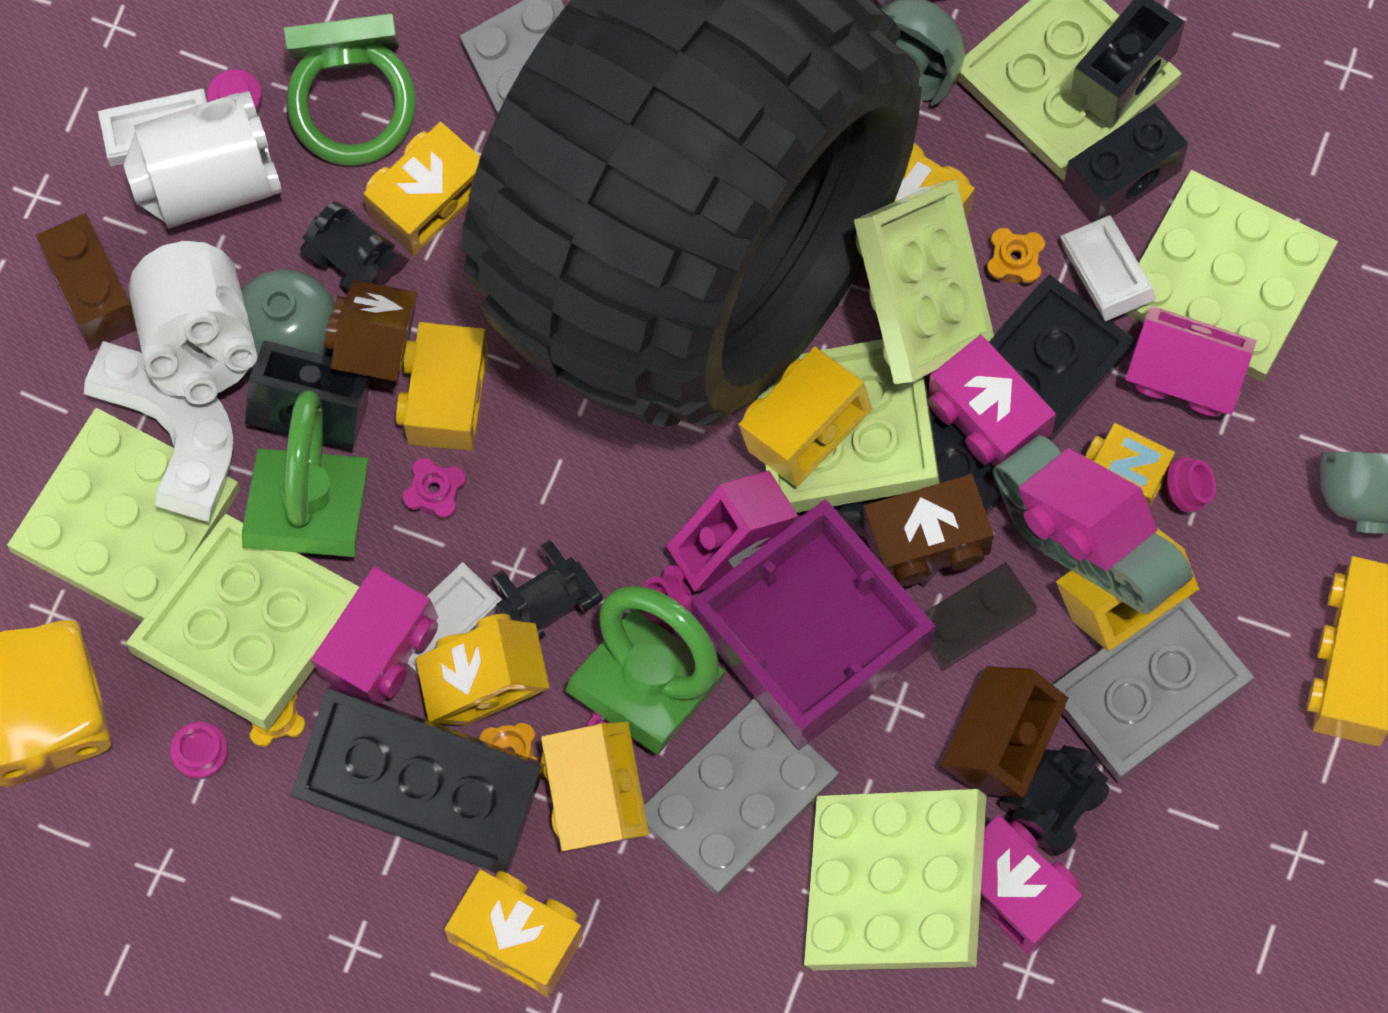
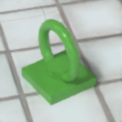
M393 13L285 27L287 51L293 60L302 59L291 76L286 102L291 126L303 145L316 156L328 162L344 166L369 164L384 158L395 150L404 140L412 126L416 110V93L408 69L400 58L388 49V47L399 46L397 26ZM371 63L374 64L387 76L394 92V111L390 122L378 136L364 143L343 144L328 138L316 127L309 112L308 95L314 78L321 70H341L361 67Z
M303 391L295 401L289 429L287 451L257 449L242 528V548L355 557L369 474V458L322 454V402L319 395L314 391Z
M625 586L616 589L604 600L600 610V629L604 641L569 678L565 691L611 723L629 722L631 737L656 755H659L721 684L725 670L718 666L717 653L708 633L684 606L657 590L643 586ZM632 609L630 613L622 620L623 613L626 610ZM636 609L652 613L667 622L680 634L686 643L654 621L649 620L647 616Z

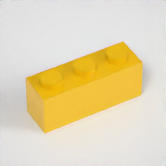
M1352 556L1344 574L1335 572L1332 579L1327 605L1337 607L1333 626L1324 625L1317 652V658L1325 659L1326 665L1323 679L1314 677L1306 710L1316 713L1313 732L1380 747L1388 734V564Z

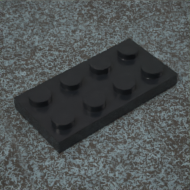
M330 686L326 689L291 796L489 870L508 873L545 764L338 687Z

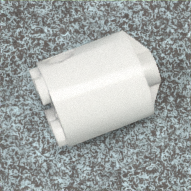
M249 91L232 94L134 125L135 133L123 166L136 205H140L165 222L168 229L283 192L275 166L269 155V146L260 118L257 116Z
M180 241L167 244L143 257L132 271L128 291L146 372L157 386L177 396H185L193 404L209 403L217 396V393L237 383L249 368L256 363L258 357L235 265L222 250L205 242Z

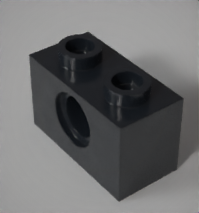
M1133 0L1075 67L1069 97L1111 127H1114L1178 52L1185 21L1155 0Z
M1154 103L1069 160L1063 190L1091 223L1109 215L1114 217L1181 172L1189 143Z
M264 340L248 382L245 424L289 435L295 401L300 393L311 390L319 395L322 402V443L353 451L367 411L371 376L331 369L332 357Z

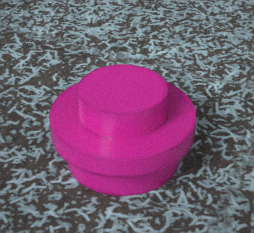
M232 69L220 73L212 80L208 88L207 97L208 102L232 94L249 91L257 111L261 104L262 92L259 82L252 74L244 70Z
M1182 457L1175 459L1170 464L1165 480V488L1170 500L1181 511L1192 513L1200 511L1206 503L1213 500L1216 492V481L1212 469L1205 461L1195 460L1191 457Z
M193 722L185 725L175 734L170 746V755L180 773L189 778L204 779L213 776L224 766L228 757V743L222 731L213 724Z

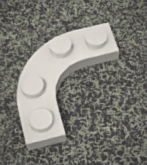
M103 341L85 379L84 394L138 410L156 419L169 432L175 450L156 492L155 506L209 522L226 483L233 450L231 423L223 405L217 397L209 403L193 404L185 396H177L159 388L148 376L141 352Z

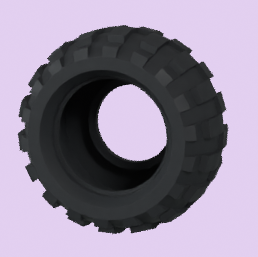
M571 0L542 36L509 90L492 125L472 182L468 208L463 223L461 250L467 254L464 271L469 283L485 297L480 306L487 322L532 366L602 409L663 428L677 425L681 419L693 424L697 423L702 426L719 423L730 414H736L765 392L783 375L787 367L799 358L822 329L853 283L864 264L863 257L860 255L856 245L857 232L854 219L893 203L896 199L913 150L918 126L922 87L918 85L920 70L915 60L895 45L901 36L895 21L872 0Z

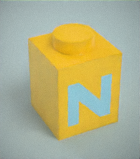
M1114 422L1106 439L1099 436L1094 438L1085 457L1141 487L1150 509L1168 474V469L1173 461L1175 452Z

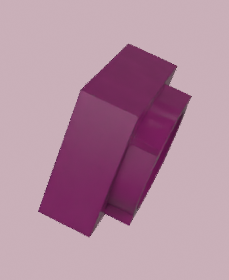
M824 499L692 600V615L708 633L715 650L799 750L932 648L936 628L935 624L827 499Z

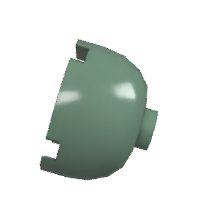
M898 0L884 5L881 10L895 21L901 33L895 45L912 57L920 70L918 85L922 87L921 100H932L930 105L938 104L949 94L958 80L963 67L965 43L961 29L953 17L946 11L926 0Z
M278 269L262 273L244 285L241 292L257 356L265 340L333 357V349L324 348V341L330 314L333 315L335 300L319 280L302 271Z
M1321 451V491L1328 507L1337 516L1356 521V532L1388 534V454Z

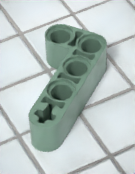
M1036 435L993 468L994 479L1010 518L1017 531L1030 545L1138 612L1149 614L1192 580V569L1183 554L1172 543L1156 533H1153L1107 571L1085 558L1082 561L1075 559L1064 546L1050 538L1044 540L1038 537L1025 521L1024 512L1027 509L1018 487L1061 454L1059 449L1045 436Z

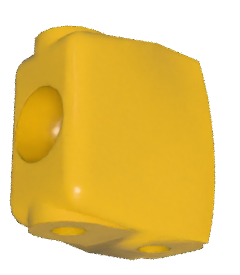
M63 620L34 628L0 632V787L6 786L8 788L49 776L75 762L95 757L107 751L111 747V733L91 657L84 642L80 624L72 620Z

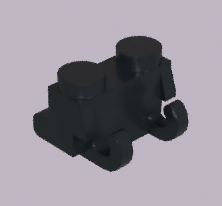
M339 202L330 203L319 216L314 217L302 237L305 242L300 247V250L307 257L323 268H326L332 262L342 270L345 275L340 280V283L348 290L353 280L384 285L392 274L400 273L409 261L401 252L393 250L395 244L375 231L347 205Z
M550 540L542 544L540 550L547 562L551 561L553 566L517 589L503 570L492 576L497 589L500 592L503 591L508 601L503 599L496 604L499 614H508L511 620L536 623L539 640L546 637L543 631L545 627L567 613L580 609L585 612L603 601L601 592L580 562L576 563L573 557L565 560Z
M1063 745L1060 751L1046 749L1024 798L1004 796L999 804L1009 816L1032 834L1038 843V847L1045 848L1053 856H1058L1066 852L1075 842L1077 832L1073 827L1084 811L1097 808L1107 798L1109 786L1105 782L1108 778L1096 767L1099 760L1086 749Z

